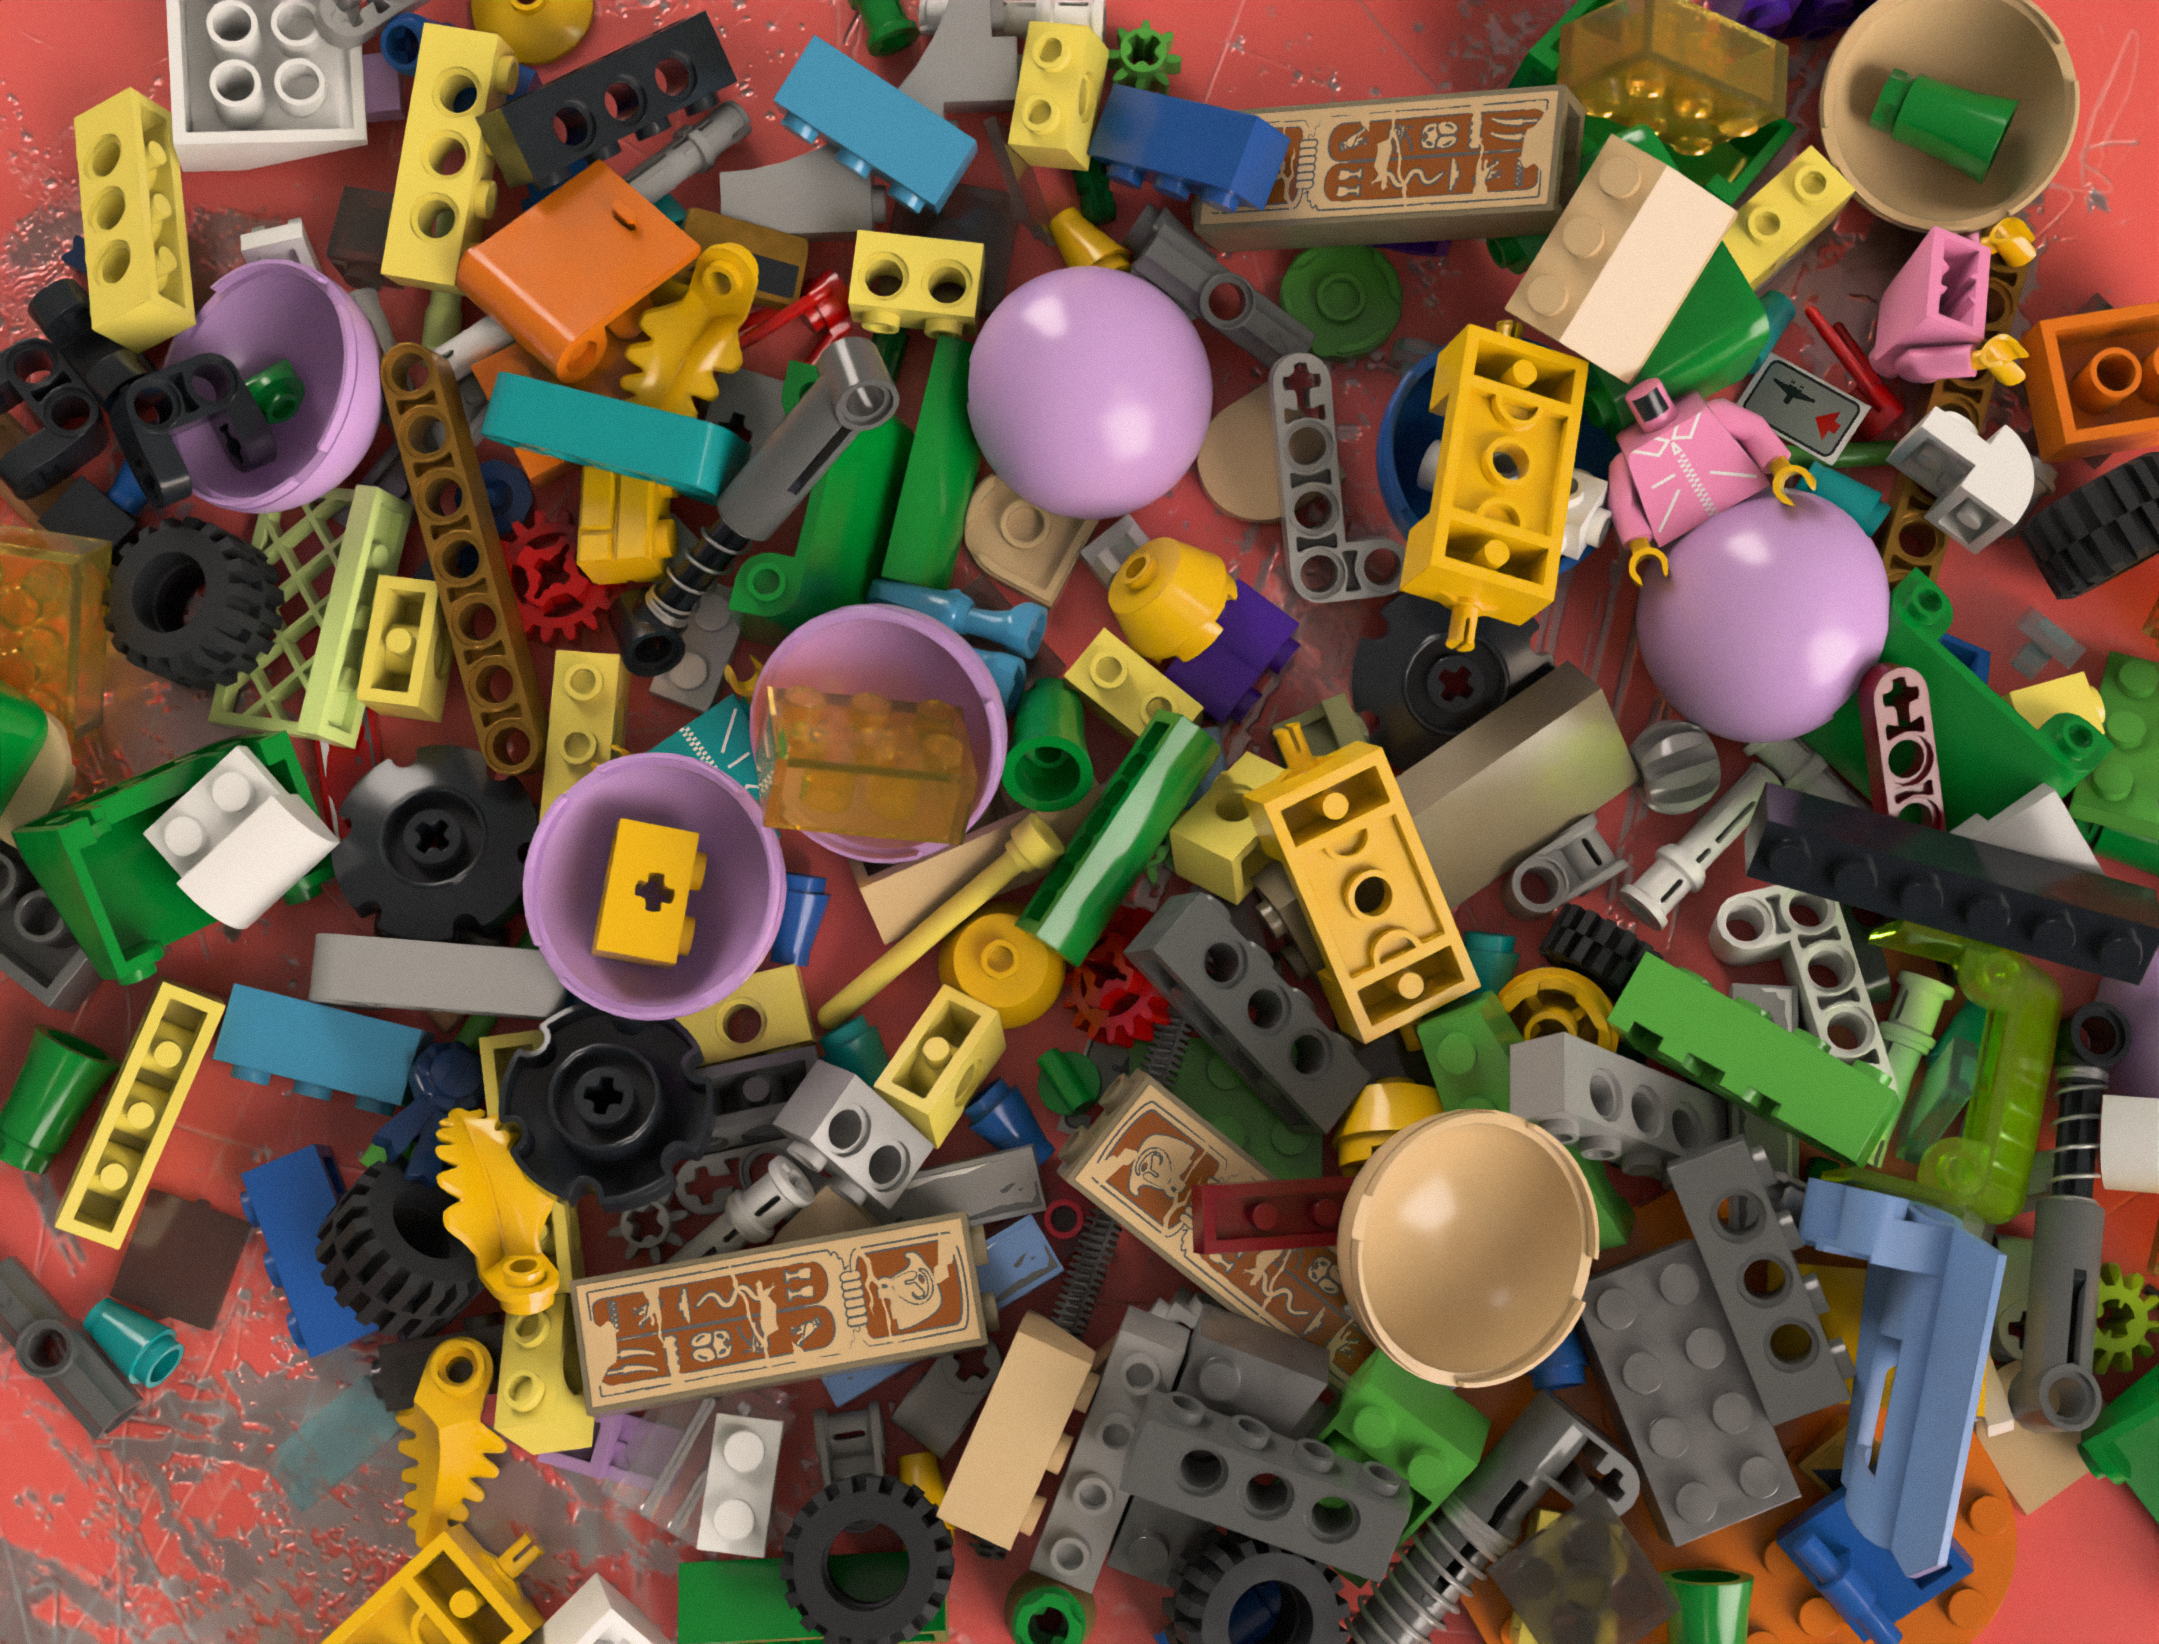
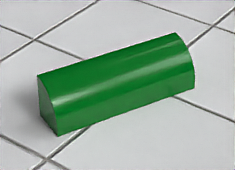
M942 334L938 336L881 573L882 579L943 591L951 589L964 536V522L970 496L975 489L983 456L974 436L967 409V403H969V359L974 345L957 338Z
M1158 709L1066 846L1065 853L1058 858L1014 925L1072 966L1079 968L1222 753V749L1217 742L1184 715Z
M907 1551L829 1555V1567L836 1584L846 1594L861 1601L877 1602L890 1597L901 1587L908 1571ZM784 1558L679 1563L678 1644L825 1643L822 1642L824 1638L822 1634L815 1629H812L809 1633L799 1623L803 1617L796 1607L790 1609L784 1596L788 1592L786 1580L780 1579V1564L784 1562ZM948 1592L932 1621H929L922 1628L921 1632L911 1640L907 1641L905 1639L897 1644L950 1642Z

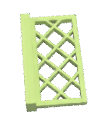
M356 484L355 490L334 488L324 496L303 505L302 508L306 516L286 533L283 532L279 524L282 511L266 514L259 513L251 545L260 549L268 557L266 563L274 565L281 558L283 559L292 576L277 588L284 591L285 603L300 591L310 610L289 627H287L283 619L281 630L273 629L277 636L272 640L275 644L268 655L262 652L258 654L255 659L259 666L248 675L239 671L238 682L227 687L217 683L208 722L218 726L258 732L287 730L288 735L291 737L318 740L333 746L355 749L365 705L356 700L378 575L397 576L413 505L379 487ZM345 505L351 506L345 532L335 540L326 521ZM315 531L325 549L302 567L293 548ZM333 564L336 570L330 593L320 600L311 581ZM278 606L276 614L282 616L278 610V608H280L281 606ZM319 625L321 631L315 655L306 661L296 642L315 626ZM285 652L295 671L273 688L263 669ZM252 679L262 698L244 713H233L238 690ZM303 686L306 693L299 722L290 721L281 703ZM270 713L272 718H267L265 716Z

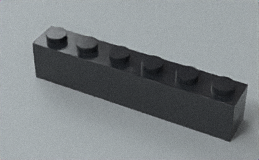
M1765 783L1744 836L1746 877L2134 985H2140L2159 946V903L2154 889L1776 784Z

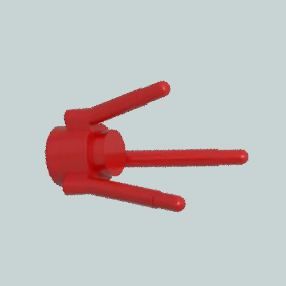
M827 268L816 278H809L803 282L799 299L781 311L761 306L749 312L746 321L740 327L738 333L753 325L757 326L738 338L741 351L756 344L799 316L811 332L816 333L822 328L826 330L824 336L803 362L817 366V360L821 353L833 342L840 340L853 330L846 318L851 314L848 305L849 288L832 269Z
M1809 305L1805 309V315L1857 384L1847 394L1871 406L1855 431L1866 442H1870L1906 408L1872 369L1869 360L1842 322H1835L1831 326L1815 306Z

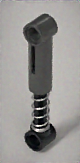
M858 336L845 337L833 342L821 353L816 366L819 378L717 499L718 512L721 517L711 528L701 527L703 538L694 548L684 547L683 551L686 558L677 569L667 567L666 571L669 578L666 582L652 585L651 588H634L622 593L612 602L608 610V621L623 663L628 671L636 676L652 677L664 674L677 666L685 655L686 645L682 634L689 626L688 622L691 619V615L697 613L700 608L701 595H710L717 589V577L719 575H727L733 571L734 557L748 553L752 547V540L762 542L768 540L861 431L872 430L881 426L894 415L899 406L900 396L877 346L869 339ZM748 542L747 547L744 550L740 551L743 548V546ZM731 562L729 568L723 571L725 567ZM713 583L712 588L706 591L707 588Z
M2090 1002L2050 1017L2043 1025L2039 1037L2040 1050L2046 1062L2056 1071L2054 1078L2057 1081V1085L2061 1087L2053 1095L2054 1101L2059 1105L2058 1119L2050 1125L2052 1131L2056 1133L2055 1149L2047 1154L2050 1161L2054 1163L2053 1178L2045 1183L2047 1190L2051 1192V1196L2036 1202L2022 1370L2011 1381L2008 1390V1404L2014 1419L2024 1429L2034 1433L2082 1431L2094 1423L2099 1416L2102 1406L2101 1389L2092 1375L2106 1210L2098 1206V1202L2092 1199L2094 1178L2101 1177L2099 1173H2094L2096 1148L2100 1149V1143H2097L2099 1119H2101L2102 1115L2099 1114L2101 1091L2109 1088L2106 1085L2109 1082L2107 1078L2113 1075L2114 1064L2120 1062L2129 1052L2132 1042L2131 1027L2125 1015L2115 1006L2105 1002ZM2081 1027L2090 1038V1051L2083 1045L2080 1039ZM2052 1384L2060 1395V1407L2057 1413L2049 1403L2048 1393Z

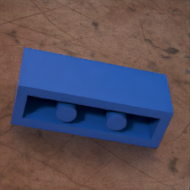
M1114 83L1087 154L1109 167L1106 177L1116 183L1137 190L1141 189L1143 181L1153 183L1152 188L1180 201H1187L1190 193L1201 195L1200 201L1215 209L1235 214L1238 205L1264 211L1291 139L1256 115Z
M312 1144L242 1173L241 1177L246 1191L240 1193L241 1204L250 1224L254 1228L261 1227L269 1248V1251L263 1254L264 1265L273 1285L277 1289L283 1287L292 1309V1312L287 1313L286 1321L296 1346L300 1350L306 1348L309 1357L316 1358L328 1356L380 1334L379 1325L371 1322L366 1327L355 1319L357 1313L349 1306L343 1309L334 1299L338 1294L334 1286H326L320 1275L326 1268V1265L316 1260L315 1248L322 1242L317 1238L320 1225L326 1220V1215L348 1191L331 1146Z

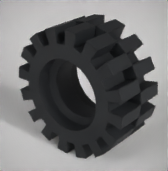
M1569 903L1563 906L1538 948L1539 953L1546 957L1549 963L1587 977L1615 1003H1617L1646 951L1661 960L1664 958L1659 952L1654 951L1650 944L1636 938L1637 935L1629 930H1623L1618 927V923L1608 918L1605 920L1598 913L1590 909L1586 911L1579 905L1573 904L1572 906Z

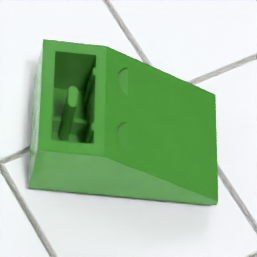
M1376 1348L1347 1380L1304 1438L1320 1441L1329 1446L1336 1455L1361 1464L1368 1461L1382 1463L1395 1470L1401 1478L1409 1480L1410 1515L1395 1548V1553L1479 1464L1492 1421L1445 1385L1424 1380L1406 1371ZM1275 1476L1268 1486L1276 1485L1283 1480ZM1325 1497L1318 1501L1320 1505L1331 1509L1340 1508L1347 1504L1345 1500L1338 1497ZM1331 1566L1359 1589L1369 1580Z

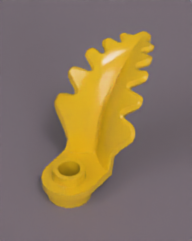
M732 242L708 247L697 260L689 289L682 300L654 307L641 313L638 325L651 337V340L649 342L631 344L625 350V358L640 367L643 372L624 375L620 379L621 389L635 394L634 397L626 398L623 401L697 419L698 412L694 406L692 396L710 402L716 400L719 395V389L713 376V371L733 374L740 369L743 363L738 330L748 317L758 286L759 275L757 261L748 249Z
M462 1108L452 1109L448 1113V1118L439 1121V1126L442 1129L436 1132L438 1141L448 1144L439 1145L435 1148L437 1157L455 1167L439 1173L436 1177L437 1183L444 1191L459 1199V1202L449 1206L444 1211V1226L475 1255L478 1278L491 1294L500 1301V1307L503 1311L513 1315H531L541 1312L553 1304L554 1293L560 1285L557 1268L543 1254L540 1246V1236L555 1201L544 1195L528 1181L511 1156L510 1150L521 1136L520 1133H508L505 1129L499 1131L502 1124L499 1121L498 1114L485 1118L486 1112L482 1109L466 1111Z
M461 1336L447 1339L431 1352L413 1400L414 1407L401 1410L395 1415L397 1424L416 1435L415 1437L399 1441L398 1451L419 1463L416 1466L403 1469L401 1479L406 1484L417 1486L416 1490L408 1492L404 1496L403 1502L407 1508L417 1511L414 1516L408 1519L407 1525L416 1531V1545L421 1550L442 1531L451 1527L448 1523L450 1520L463 1523L469 1519L470 1511L463 1503V1499L479 1503L485 1497V1491L474 1483L471 1478H496L499 1473L498 1467L487 1459L484 1453H504L507 1448L502 1438L480 1421L494 1376V1363L486 1347L470 1337ZM466 1361L472 1364V1374L466 1381L456 1383L449 1379V1371L455 1363Z

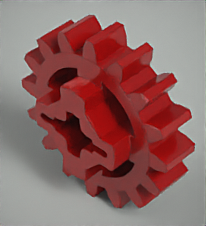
M562 508L558 514L557 522L550 523L543 511L538 510L535 511V527L528 530L516 520L512 523V527L518 538L513 543L500 540L527 641L530 640L540 630L541 641L548 648L555 646L558 634H564L573 647L580 645V629L587 626L597 636L603 633L597 618L602 613L608 615V610L612 604L610 600L611 595L627 592L628 586L626 583L594 585L587 579L586 574L576 564L579 524L574 526L573 515L568 509ZM558 540L555 545L535 549L543 543ZM519 571L525 574L529 583V589L524 595L527 600L525 604L522 603L518 593L517 579ZM565 571L569 576V580L565 585L554 582L550 586L546 581V577L550 572L560 575ZM577 606L581 607L572 614L557 617L558 613L562 610Z
M1120 905L1080 967H1074L1072 973L1065 975L1063 984L1072 987L1073 993L1063 1001V1007L1077 1012L1072 1025L1076 1029L1088 1032V1039L1108 1046L1114 1044L1130 1049L1133 1047L1135 1038L1148 1043L1153 1040L1154 1031L1152 1024L1155 1022L1165 1026L1170 1025L1172 1022L1166 1010L1169 1002L1123 954L1124 950L1155 913L1140 907L1134 910ZM1123 974L1127 975L1126 980L1122 978Z

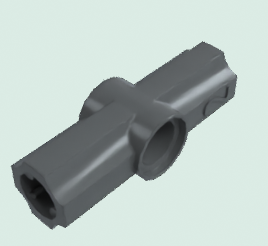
M1165 223L1161 225L1150 239L1132 267L1134 271L1196 315L1205 326L1218 331L1270 370L1273 364L1284 355L1307 353L1317 336L1255 290L1244 277L1229 271ZM1222 283L1232 286L1238 292L1240 298V306L1237 313L1227 320L1217 318L1209 307V296L1212 290ZM1300 363L1294 364V369H1295Z
M9 1256L0 1263V1333L14 1347L16 1359L21 1368L29 1375L41 1378L95 1440L103 1439L127 1421L137 1411L144 1398L97 1347L91 1334L83 1329L84 1322L80 1319L72 1318L17 1256ZM55 1330L63 1335L67 1347L65 1357L57 1365L49 1359L45 1347L47 1338Z

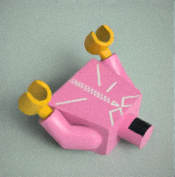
M2016 217L2005 218L1994 226L1990 236L1983 238L1980 232L1959 236L1934 225L1883 293L1879 304L1876 343L1869 354V363L1872 369L1885 378L1892 379L1900 375L1906 381L1921 382L1923 384L1934 383L1937 379L1975 377L1977 370L1987 369L2005 386H2013L2022 382L2026 377V373L2012 360L2027 358L2029 353L2017 340L2010 335L1999 334L1987 341L1982 350H1977L1976 347L1984 340L1991 255L1999 253L2010 267L2023 266L2032 261L2036 256V250L2031 244L2035 240V236L2026 223Z
M1650 378L1640 382L1625 395L1624 400L1637 422L1620 431L1616 436L1621 452L1609 463L1606 507L1607 510L1612 511L1611 520L1622 548L1632 552L1633 556L1629 562L1630 578L1640 588H1643V584L1636 572V568L1644 559L1651 558L1658 561L1662 567V574L1665 580L1668 576V559L1663 552L1657 548H1652L1649 544L1653 537L1659 547L1666 545L1696 528L1710 517L1733 507L1770 486L1771 484L1765 474L1772 473L1775 476L1772 483L1773 492L1777 499L1789 506L1794 507L1796 505L1784 492V484L1788 477L1800 474L1804 476L1809 487L1813 491L1816 490V480L1813 474L1801 466L1790 464L1788 461L1791 456L1790 451L1765 419L1755 412L1725 398L1713 399L1707 402L1698 390L1689 391L1672 401L1658 378Z

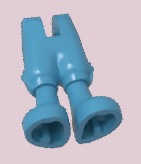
M873 579L866 595V601L869 604L899 605L917 610L939 620L958 634L966 635L968 633L1000 644L1010 653L1028 659L1034 658L1037 654L1047 625L1048 610L1044 606L1033 602H1026L1006 611L976 608L975 602L971 597L962 593L957 588L943 591L910 583ZM972 647L991 672L1000 691L1006 718H1011L1015 713L1020 695L1025 686L1026 666L1024 660L1008 653L992 652Z

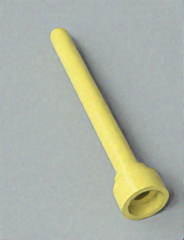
M1030 813L1010 830L1011 839L1005 843L1007 851L823 1005L817 1015L819 1024L825 1029L837 1028L1023 870L1031 873L1036 868L1045 870L1065 853L1064 846L1054 830L1038 815Z

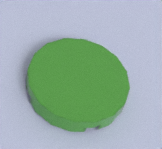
M1364 245L1307 248L1294 257L1282 279L1278 307L1317 335L1307 353L1323 361L1347 363L1367 358L1387 343L1399 322L1403 291L1396 269L1382 252L1368 245V248Z

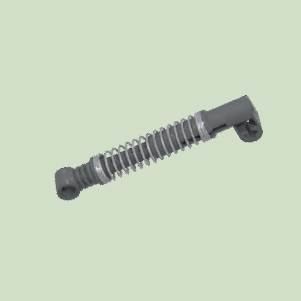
M1541 1387L1470 1476L1465 1478L1440 1504L1442 1510L1439 1513L1433 1512L1426 1519L1428 1525L1426 1530L1417 1529L1412 1534L1413 1546L1404 1545L1399 1547L1398 1553L1401 1560L1399 1563H1389L1386 1570V1579H1383L1381 1583L1371 1581L1373 1595L1358 1596L1357 1602L1360 1611H1350V1616L1344 1618V1623L1349 1631L1348 1637L1351 1638L1347 1644H1432L1429 1635L1434 1628L1441 1631L1446 1630L1445 1622L1442 1619L1448 1611L1460 1614V1609L1456 1602L1461 1595L1474 1597L1473 1591L1469 1586L1475 1578L1487 1580V1574L1483 1569L1491 1560L1496 1564H1501L1499 1556H1507V1551H1511V1546H1516L1515 1542L1522 1536L1521 1522L1550 1487H1553L1585 1513L1595 1518L1611 1519L1623 1515L1629 1510L1639 1495L1640 1480L1636 1468L1611 1437L1554 1393ZM1582 1450L1594 1468L1606 1476L1601 1480L1593 1475L1587 1477L1573 1458Z

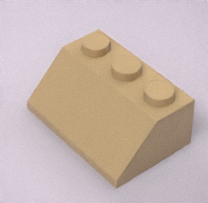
M1611 133L1504 309L1523 323L1631 386L1737 217L1738 212L1667 164Z
M1028 1308L935 1517L1009 1551L1019 1531L1028 1536L1032 1535L1047 1498L1036 1494L1045 1470L1056 1475L1059 1474L1074 1439L1073 1436L1063 1432L1073 1408L1083 1413L1086 1412L1101 1376L1090 1371L1096 1354L1094 1350L1042 1314Z

